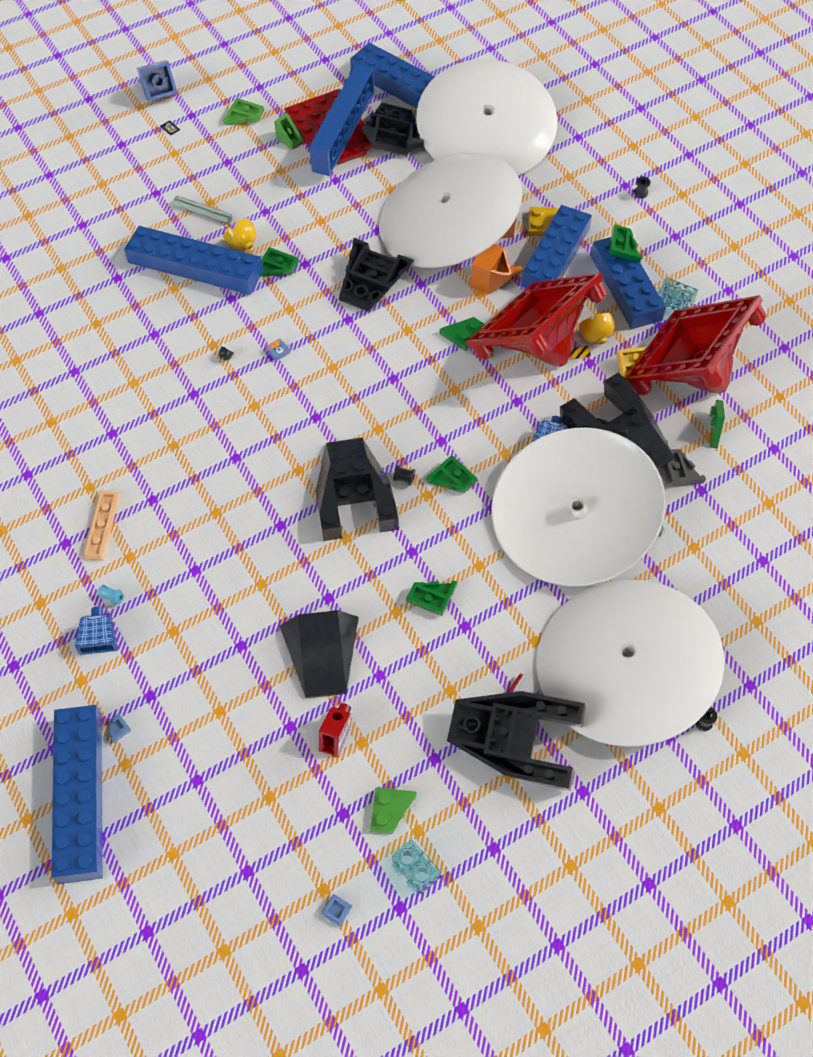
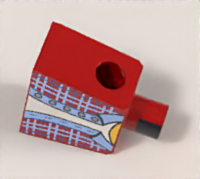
M340 703L338 708L331 707L319 729L320 752L339 757L351 727V707L348 704Z

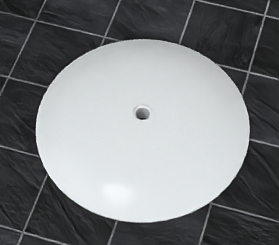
M476 59L461 62L447 68L428 84L421 95L417 108L416 121L418 133L420 134V139L424 140L425 149L434 160L454 154L482 153L503 160L513 168L518 176L533 169L544 159L554 142L557 131L556 109L550 94L542 83L526 70L499 60Z
M461 153L434 160L407 176L388 197L379 220L381 240L387 251L394 258H397L399 254L413 259L414 262L411 266L438 268L471 259L495 244L515 221L522 201L520 180L509 164L487 154Z
M596 428L565 429L550 433L533 441L508 463L494 490L492 522L496 537L503 551L510 560L527 574L556 585H593L610 580L626 572L637 564L651 549L664 521L666 510L665 490L662 478L653 461L640 447L627 438ZM576 507H583L581 510H574Z
M618 580L586 589L567 601L554 614L547 624L538 646L537 674L543 695L585 703L586 711L583 727L568 725L570 728L587 738L609 745L624 747L645 746L663 742L679 735L693 726L707 712L721 687L724 675V650L719 633L712 620L688 596L656 582ZM626 654L633 655L631 657H625Z

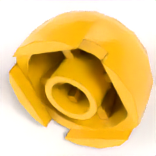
M246 218L235 223L236 227L233 229L229 227L223 234L226 244L237 251L250 250L254 246L253 243L257 237L254 224Z
M611 313L598 314L592 320L589 317L578 325L582 337L590 343H597V345L606 343L607 339L612 336L615 327Z

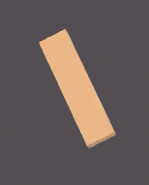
M100 491L83 553L84 559L104 560L120 498L119 492Z

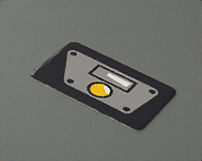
M170 120L160 125L169 135L180 131Z

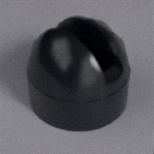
M221 346L218 354L220 359L223 358L224 361L231 359L234 352Z

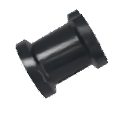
M641 176L637 178V187L634 190V195L637 198L643 199L648 196L647 189L651 184V180L648 177Z
M397 465L393 481H403L412 486L416 470L404 469Z
M710 707L695 723V726L704 732L711 730L718 718L717 712Z

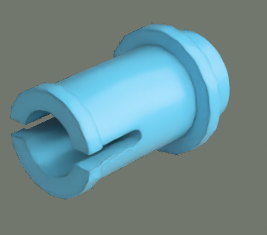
M106 585L100 586L97 592L99 597L110 600L114 605L121 604L124 599V594L121 590H114Z

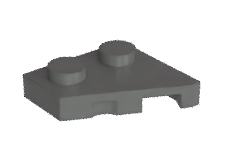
M681 449L671 450L674 460L664 465L670 485L702 484L706 481V477L704 475L700 476L694 469L695 465L687 459Z

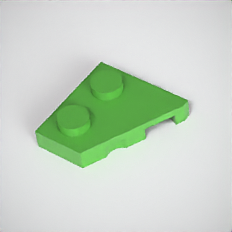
M236 98L224 117L223 122L225 125L258 122L264 112V107Z
M375 788L371 832L393 834L398 823L405 816L407 809L413 800L416 799L417 792Z

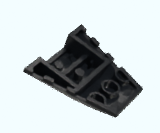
M381 102L375 113L362 126V131L372 146L377 149L406 155L424 145V140L420 139L417 124H415L416 119L411 109Z
M353 237V245L350 250L349 262L346 266V274L343 279L339 301L370 312L411 266L414 260L399 254L396 259L377 253L370 250L369 243Z
M339 610L298 614L279 625L306 699L347 694L356 630L359 621L358 616Z

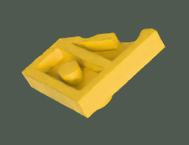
M530 207L529 235L543 236L559 208Z
M647 347L623 349L616 352L620 374L623 377L627 375Z

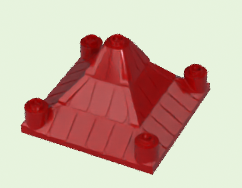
M601 272L533 282L466 341L468 348H473L478 358L484 360L489 359L493 355L494 349L492 346H500L505 349L529 353V355L552 366L562 367L566 365L573 346L574 328L584 308V302L589 298L591 302L599 303L605 299L607 294L602 284L604 278Z
M757 295L674 310L624 378L630 382L638 395L648 394L651 391V381L653 380L687 383L690 386L711 393L720 394L725 392L730 383L733 354L742 335L743 327L747 322L750 325L759 326L764 323L767 317L761 306L763 302L761 296Z

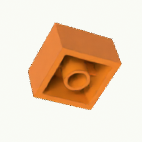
M493 244L490 248L477 255L471 264L470 288L490 294L508 282L511 276L522 272L521 265L509 266L505 248Z

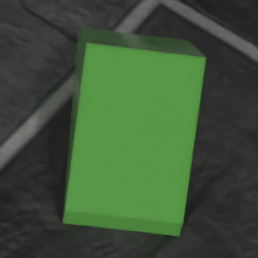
M287 113L274 121L276 139L287 147L293 149L304 141Z

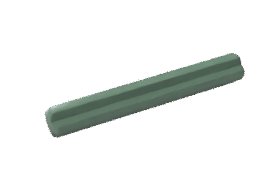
M176 196L173 200L176 206L228 224L233 219L232 214L180 196Z

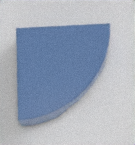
M119 713L114 716L110 726L109 735L113 743L131 731Z

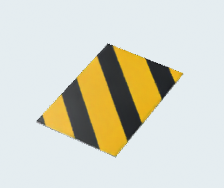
M589 346L573 347L571 350V359L591 357Z

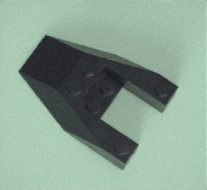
M616 373L604 380V396L623 412V414L603 425L575 398L560 406L562 423L567 425L568 429L596 428L625 437L640 447L650 457L657 469L674 460V455L654 416L630 382L620 373Z
M361 437L326 443L316 487L323 541L342 539L338 506L374 501L380 533L399 530V518L390 481L364 439Z
M525 691L456 699L447 742L505 776L571 791L574 776L573 767L531 759L539 719L582 728L586 705L581 702Z

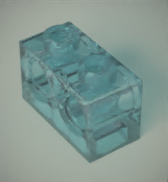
M667 277L658 291L664 305L674 310L692 307L698 293V289Z
M412 838L392 855L393 864L391 866L398 875L403 874L407 878L406 883L413 892L418 891L422 895L441 878L439 868ZM404 856H411L413 862L404 864L401 859ZM424 872L428 875V878L425 881H420L416 878V875Z

